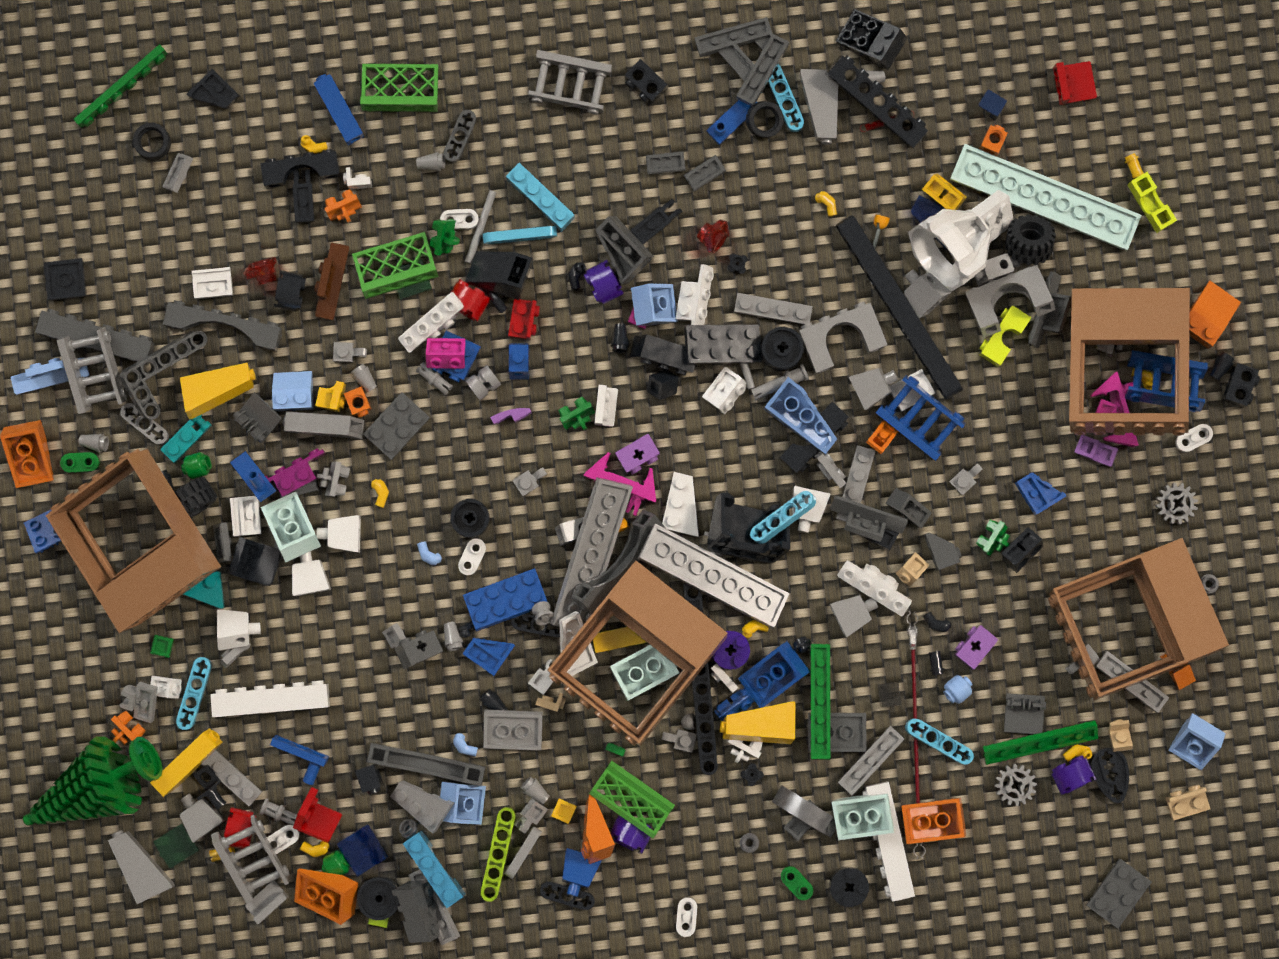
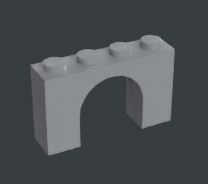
M1038 265L1025 267L1021 271L1010 273L1003 278L992 280L985 285L974 287L965 292L968 304L983 338L1001 331L999 321L994 312V305L1001 296L1007 293L1016 292L1027 296L1037 317L1055 310L1053 299Z
M865 301L854 305L855 309L850 311L847 308L836 312L837 316L832 318L829 315L820 318L817 324L812 325V322L801 326L802 329L798 333L803 340V346L815 375L834 367L826 346V336L829 330L837 325L854 327L860 333L868 354L887 346L871 302L868 304Z

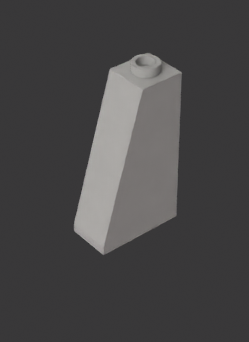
M801 69L799 77L816 141H821V144H832L837 138L838 84L825 74L827 70Z
M286 412L283 419L284 431L290 433L363 439L364 420L344 415Z
M120 830L112 834L113 838L108 840L137 904L175 886L169 876L129 831L123 833Z

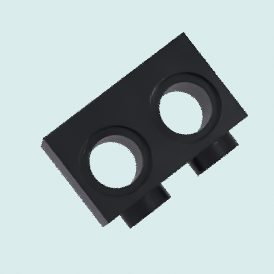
M641 59L625 74V84L632 90L635 88L640 93L639 97L645 103L650 102L653 104L668 89V84ZM641 73L643 78L637 81L633 78V75ZM648 86H655L657 91L651 94L646 89Z
M1240 363L1234 364L1222 401L1241 408L1246 407L1248 404L1250 405L1254 394H1252L1253 387H1256L1260 380V376H1258L1259 370ZM1242 372L1249 375L1248 382L1242 380ZM1236 390H1240L1243 393L1242 400L1235 397Z
M1027 527L1001 553L1003 562L1018 573L1043 548L1042 538Z
M377 764L355 771L362 793L367 792L370 795L381 791L380 787L384 786Z

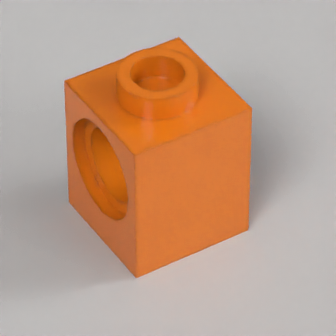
M990 125L979 149L997 157L1008 132H1005V129L999 125ZM995 135L998 137L999 142L992 143L989 137Z
M362 386L344 393L353 416L360 418L368 415V411L372 410ZM358 398L363 399V406L361 408H355L353 405L354 401Z

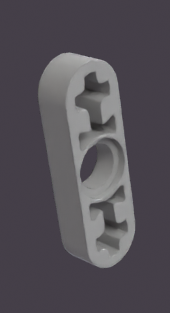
M127 403L122 406L120 410L121 416L152 442L163 445L168 441L169 434L167 430L156 421L148 419L150 426L144 430L140 428L139 424L145 418L139 416L135 419L130 415L126 416V409H132V407L134 408L132 412L139 416V412L134 404ZM153 428L159 433L163 431L164 433L162 434V436L164 437V439H158L156 441L157 436L152 432L150 433V435H148V433L152 431Z
M533 827L505 872L506 876L511 879L514 878L542 833L541 830Z

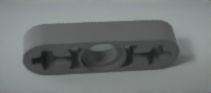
M464 110L460 113L444 149L445 159L450 163L460 160L476 124V115L471 110ZM468 114L471 115L473 120L472 122L468 121L466 128H470L469 131L459 127V125L464 126L465 120L463 117H467ZM462 131L466 134L463 141L455 139L457 132ZM454 142L456 145L462 146L461 148L457 146L455 152L458 155L450 158L448 151H452L454 148V144L451 143Z

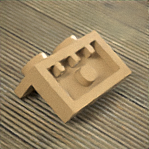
M1198 784L1188 787L1189 791L1183 793L1181 790L1171 792L1170 796L1166 797L1172 820L1210 810L1205 793L1207 791L1206 787H1200Z

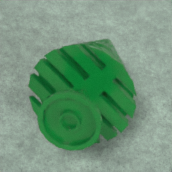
M95 737L89 742L92 745L86 746L84 748L85 751H82L79 757H76L67 770L53 783L56 786H51L40 797L38 803L33 805L30 813L24 815V824L30 826L34 823L41 825L67 822V820L75 821L134 814L139 809L129 806H139L142 797L130 794L142 792L141 785L136 783V781H139L137 773L147 781H156L162 776V762L158 752L147 739L136 737L129 745V759L126 755L116 753L123 750L117 743H114L107 737Z

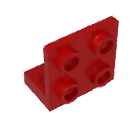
M1090 61L1064 65V62H1060L1054 65L1053 73L1059 105L1097 98Z
M311 787L297 814L293 828L329 843L342 814L318 804L319 799L316 798L318 789Z

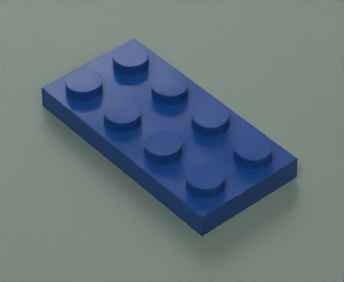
M535 568L463 595L476 632L532 611V607L536 603L547 602Z

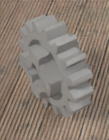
M1172 483V488L1169 485L1164 486L1166 491L1160 490L1159 493L1162 496L1156 497V500L1160 501V503L1155 505V507L1161 509L1158 515L1164 514L1163 520L1165 521L1169 518L1170 524H1173L1175 520L1177 524H1181L1182 519L1188 522V516L1194 517L1192 510L1198 509V507L1194 506V503L1198 502V500L1193 499L1196 493L1189 492L1190 486L1184 489V483H1180L1178 487L1176 483ZM1172 491H1180L1176 496L1170 494ZM1180 498L1178 503L1180 506L1174 508L1175 502L1173 500L1175 501ZM1186 498H1188L1189 506L1186 505ZM1165 501L1167 502V509L1165 508ZM1177 511L1183 513L1182 516H1173Z
M1013 764L1012 769L1006 765L1005 772L999 771L1001 777H995L999 783L994 784V787L999 788L996 792L997 795H1003L1000 799L1001 801L1008 799V805H1011L1012 801H1014L1015 806H1018L1019 801L1022 804H1026V798L1032 800L1030 793H1036L1032 788L1037 783L1032 782L1035 775H1029L1030 769L1024 771V765H1020L1018 769L1017 765ZM1014 772H1020L1024 777L1018 778ZM1007 776L1008 781L1006 785L1003 786L1004 779ZM1014 780L1020 782L1018 791L1016 788L1011 787L1014 784ZM1028 784V789L1026 793H1024V787ZM1014 792L1017 798H1012L1006 793Z

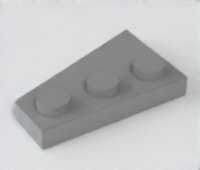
M406 781L399 782L390 796L431 833H435L454 805V802L441 799L436 794L427 793L422 788Z

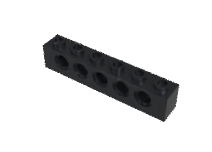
M843 55L839 56L825 74L906 145L914 148L928 132L925 128L926 124L920 118L915 119L910 115L912 111L905 105L901 107L896 103L898 99L891 93L887 95L882 90L884 87L876 80L872 82L868 78L869 74L863 68L858 69L855 67V61L848 55L845 57ZM848 70H851L854 74L851 81L845 78V73ZM863 82L868 86L866 93H861L859 90V86ZM876 95H880L882 98V103L879 106H876L873 101ZM891 107L896 110L894 118L888 116V110ZM905 120L910 122V128L907 131L902 128V123Z

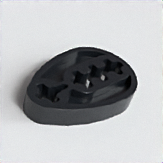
M1102 748L1094 753L1090 761V767L1096 777L1095 783L1103 795L1111 802L1121 803L1126 797L1129 786L1127 759L1120 751L1113 752L1112 748ZM1105 751L1107 754H1111V757L1108 758L1109 763L1114 764V767H1111V771L1116 773L1113 781L1107 778L1106 775L1109 774V770L1104 769L1107 762L1101 758V756H1104ZM1113 785H1115L1117 791L1121 792V795L1118 796L1119 799L1112 797L1114 793Z

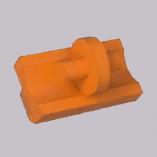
M350 189L342 193L343 200L339 202L336 201L335 197L325 200V211L330 221L337 218L340 221L346 218L349 223L351 222L349 216L356 214L355 210L362 208L357 195H354Z
M127 711L111 719L122 730L119 732L114 728L111 731L116 736L112 740L114 743L120 740L125 745L128 742L124 737L125 735L132 741L136 737H142L146 730L139 723L130 730L126 725L133 717Z

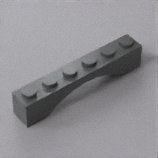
M174 300V303L168 302L163 325L166 327L185 331L202 324H225L244 332L257 347L278 351L282 329L278 327V323L267 321V324L259 323L260 319L249 317L246 320L241 319V315L230 313V316L223 315V311L211 309L210 312L204 310V307L193 304L192 307H188L181 301Z
M642 510L631 523L626 545L615 563L600 576L583 582L573 593L572 599L583 611L592 615L635 560L637 562L640 561L637 558L653 524L656 523L665 528L655 514Z
M371 743L367 759L368 763L429 774L482 786L486 766L377 743Z

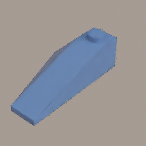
M789 377L764 407L767 413L824 454L829 451L837 440L805 390Z

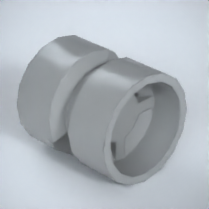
M487 365L478 371L477 376L472 375L465 380L479 400L486 397L489 390L494 391L501 386V383Z

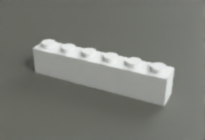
M322 680L312 681V685L304 686V682L292 683L293 687L286 688L285 684L273 685V689H266V686H254L252 691H247L246 687L235 688V692L227 693V689L215 690L216 694H210L212 717L330 707L328 684H323Z
M889 782L865 786V791H862L863 796L888 794L895 833L872 836L874 841L877 840L879 847L875 848L877 858L882 860L883 867H880L882 879L886 878L887 886H884L886 897H890L892 902L915 897Z

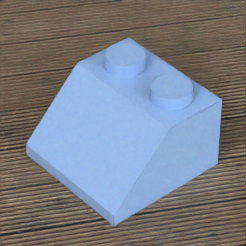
M644 284L631 288L636 326L678 322V319H675L677 311L673 284Z
M312 371L274 373L272 385L273 410H313Z
M1192 713L1182 725L1168 750L1202 770L1221 748L1226 733Z
M442 782L440 798L454 802V805L443 821L482 825L486 786Z

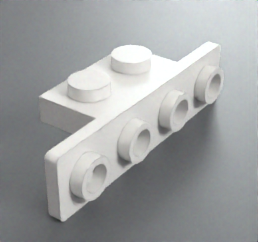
M701 264L698 283L681 282L675 319L691 321V325H704L705 318L707 317L708 300L711 294V281L714 277L712 267Z
M451 292L399 336V341L410 353L426 341L427 338H438L443 328L448 329L455 323L453 320L458 317L457 313L464 308V305L455 293Z
M847 560L837 575L845 582L900 616L904 615L912 603L911 599L896 591L899 583L893 577L881 573L876 566L866 563L864 568L861 569Z

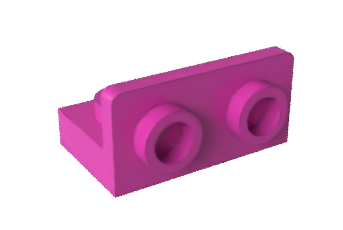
M427 338L426 367L465 368L466 340L459 338Z

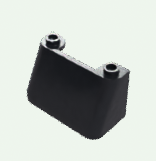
M720 493L715 498L707 539V549L709 551L769 564L776 562L790 550V525L764 544L756 543L750 536L752 528L779 509L781 505H771V507L764 511L734 504L735 498L730 493ZM774 519L771 526L773 528L777 527L780 520ZM761 531L758 532L759 538L762 537Z

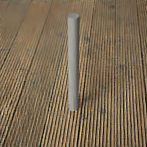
M489 190L465 259L466 263L472 264L496 196L495 191Z

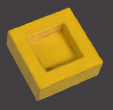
M559 798L551 816L569 824L577 806Z

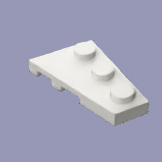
M674 472L662 524L667 530L699 537L693 476Z
M577 611L559 619L561 652L583 626L582 619ZM591 643L567 671L571 676L598 663Z

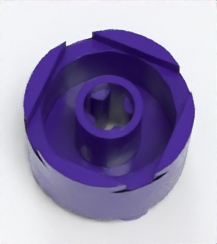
M608 260L586 270L587 273L584 274L587 283L595 289L592 293L596 301L603 304L624 294L622 290H619L622 287L613 269L607 266L609 265Z
M726 631L728 633L726 640L712 658L721 668L728 670L737 669L748 660L750 646L747 639L741 633ZM729 645H733V649H736V652L732 653L731 656L725 651V648H728Z
M1083 755L1070 761L1068 766L1064 763L1052 770L1053 773L1051 775L1061 796L1086 785L1088 782L1096 780L1087 758L1084 759Z
M621 816L617 817L610 831L611 836L615 837L614 841L632 851L639 849V854H643L651 838Z

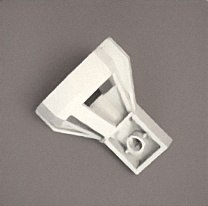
M997 190L972 210L942 209L936 215L928 217L911 229L908 233L913 255L926 273H931L952 292L984 269L991 241L1005 232L1013 221L1010 197L1006 193ZM937 237L951 253L955 260L953 265L939 251L933 238Z

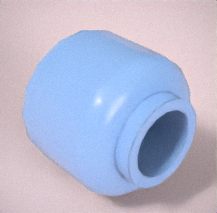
M956 675L944 685L945 691L943 693L951 703L960 704L972 694L971 686L973 684L966 676Z

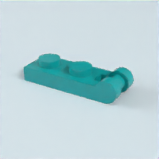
M202 415L190 419L160 450L173 463H176L205 434L212 424L209 421H205ZM196 423L200 426L198 431L193 428Z

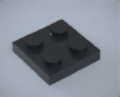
M83 258L44 262L48 301L87 297Z

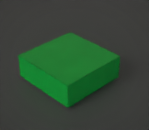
M154 635L150 654L170 658L174 639Z
M610 742L607 743L605 750L620 756H624L626 751L625 748Z

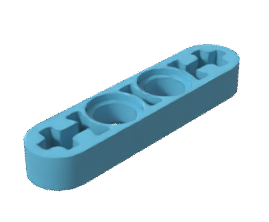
M778 64L776 67L777 80L773 83L771 82V80H774L772 74L768 84L778 107L782 110L787 128L792 132H798L803 127L804 119L781 66ZM777 84H783L786 90L783 93L776 92L775 86ZM784 101H791L793 108L785 110L782 104ZM794 111H796L797 113H795L793 116L796 121H800L798 123V127H795V125L791 126L790 123H792V117L791 115L789 117H787L786 115L792 114Z
M546 226L487 232L482 234L483 244L557 237V227Z
M809 491L800 492L755 525L750 532L751 538L758 544L766 543L811 510L816 504L815 496ZM806 497L808 498V501H809L807 504L805 503V500H804ZM794 507L795 513L792 516H787V510ZM779 519V525L773 528L771 526L772 521ZM759 531L762 532V533H761V534H762V537H760V538L758 537V536H759V535H758V532H759Z
M206 657L197 658L192 666L176 719L177 726L182 730L191 729L196 721L212 668L211 661ZM204 660L208 666L207 669L202 670L201 674H205V678L194 676L195 672L199 673L200 671L198 663H202ZM196 678L202 681V687L198 690L192 687V681ZM189 697L196 699V706L194 708H189L186 705V700ZM183 709L194 711L193 715L189 714L188 716L190 724H186L184 727L181 718H185L187 713H183Z
M914 718L906 722L905 730L909 735L959 764L965 765L972 762L974 754L970 748L920 719ZM917 722V727L924 730L923 733L916 730L912 732L910 725ZM930 731L936 734L934 742H929L926 739V735ZM945 741L952 743L953 747L949 752L943 749ZM956 750L963 753L967 751L968 759H963L962 761V756L955 753Z

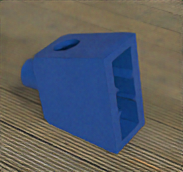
M529 343L509 344L510 380H529Z
M567 848L562 878L563 882L569 883L567 894L578 897L580 887L588 889L602 860L589 864L588 860L583 858L581 852Z

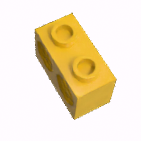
M938 173L934 174L922 189L944 208L950 210H957L967 198Z

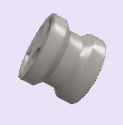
M542 601L532 607V613L536 616L535 621L538 625H547L554 617L553 612L550 611L551 606L549 602Z

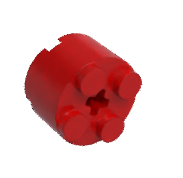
M459 279L451 291L455 293L464 305V308L458 313L478 322L490 298L484 295L485 293L480 289H472L468 283Z
M231 807L230 812L233 814L229 813L224 837L227 838L252 826L250 816L254 812ZM252 835L229 845V847L242 850L250 846Z

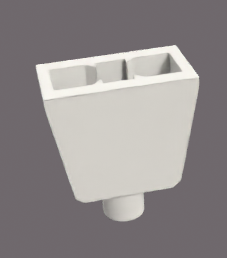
M794 486L793 498L802 491H809L816 498L815 506L799 518L798 531L809 533L811 522L817 524L820 522L830 493ZM806 497L804 500H805V503L807 504L809 501H808V498ZM792 507V515H793V514L795 513V508H794V507Z
M355 515L328 520V528H317V539H328L329 548L360 553L361 516Z
M311 551L300 556L301 563L292 565L293 596L331 590L321 560L312 561Z
M217 610L218 650L248 646L250 634H261L260 623H249L247 612Z

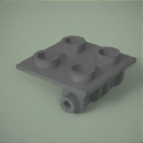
M255 392L243 407L233 415L234 421H237L241 426L243 425V429H248L247 433H250L255 441L260 443L264 442L282 419Z
M1006 693L1004 732L1043 733L1044 710L1046 709L1045 696Z

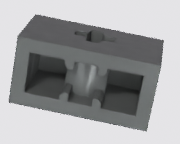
M424 630L415 634V639L411 640L408 637L399 641L400 645L394 649L403 669L443 652L434 630L428 633Z

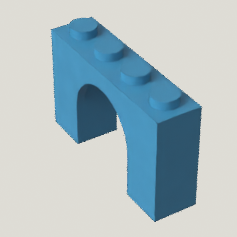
M422 830L403 843L446 908L464 897L466 893L457 880L453 879L439 862L432 850L433 845Z

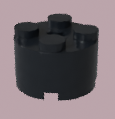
M280 270V275H283V278H278L275 301H278V304H274L273 308L296 312L297 309L301 310L303 297H299L300 290L304 291L306 278H303V274Z
M469 498L458 502L453 507L450 520L458 534L466 538H476L488 529L490 514L483 503ZM470 513H472L475 521H471L469 524L465 517L470 516Z
M841 867L830 877L829 892L840 905L854 907L866 899L869 892V883L866 876L857 868ZM848 882L849 884H851L853 882V889L851 891H845V883Z

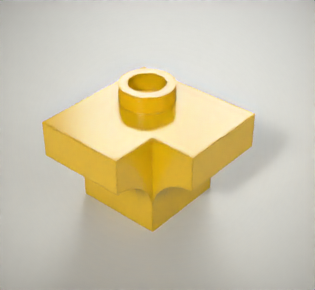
M336 381V384L331 388L319 387L315 406L340 412L341 408L344 409L346 398L343 397L346 384Z

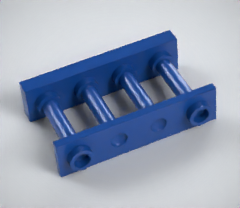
M1132 350L1127 366L1135 368L1133 387H1128L1125 399L1133 402H1145L1175 408V358ZM1189 360V377L1191 378L1189 411L1201 412L1205 399L1198 398L1199 379L1204 378L1208 363ZM1142 369L1153 371L1152 390L1141 388ZM1161 372L1172 374L1171 393L1160 391Z
M905 376L902 379L906 383L903 389L889 406L886 405L884 407L881 405L876 414L936 461L942 453L939 451L940 445L957 425L961 428L965 426L966 423L963 421L965 418L958 412H951L918 385L920 382L913 376ZM914 389L921 397L905 417L899 419L894 415L895 409L908 393ZM929 401L936 409L920 429L914 431L909 427L910 421L923 405ZM944 413L951 421L935 441L929 443L924 439L925 433L938 417Z

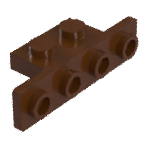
M332 242L328 258L324 259V263H320L319 273L321 277L320 281H317L315 285V292H317L319 297L315 312L316 317L334 320L349 253V246Z

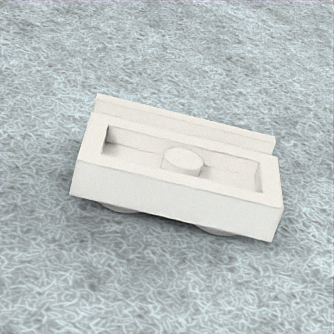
M230 267L192 271L194 299L233 296Z
M922 369L910 375L920 382L918 385L930 395L935 394ZM903 380L890 386L893 398L906 385ZM912 389L899 404L900 411L902 412L913 406L921 395Z
M257 497L230 498L233 536L262 534L260 506Z

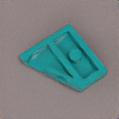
M221 572L212 573L183 595L224 609Z

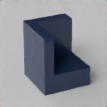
M988 89L978 106L989 112L990 118L996 120L1007 100Z

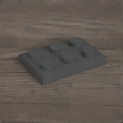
M401 392L363 435L393 460L428 422L430 417Z
M808 713V752H811V713ZM830 713V752H866V713Z
M1119 858L1086 906L1118 929L1152 881Z

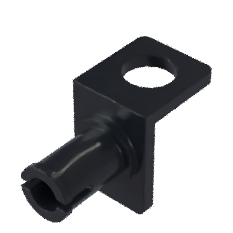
M205 765L198 770L194 777L204 788V791L197 797V800L199 801L207 796L215 809L218 810L227 803L216 790V786L221 780L209 765ZM203 772L210 774L211 780L209 782L202 779L201 774Z

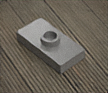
M177 153L163 188L178 193L183 180L187 176V171L193 158Z

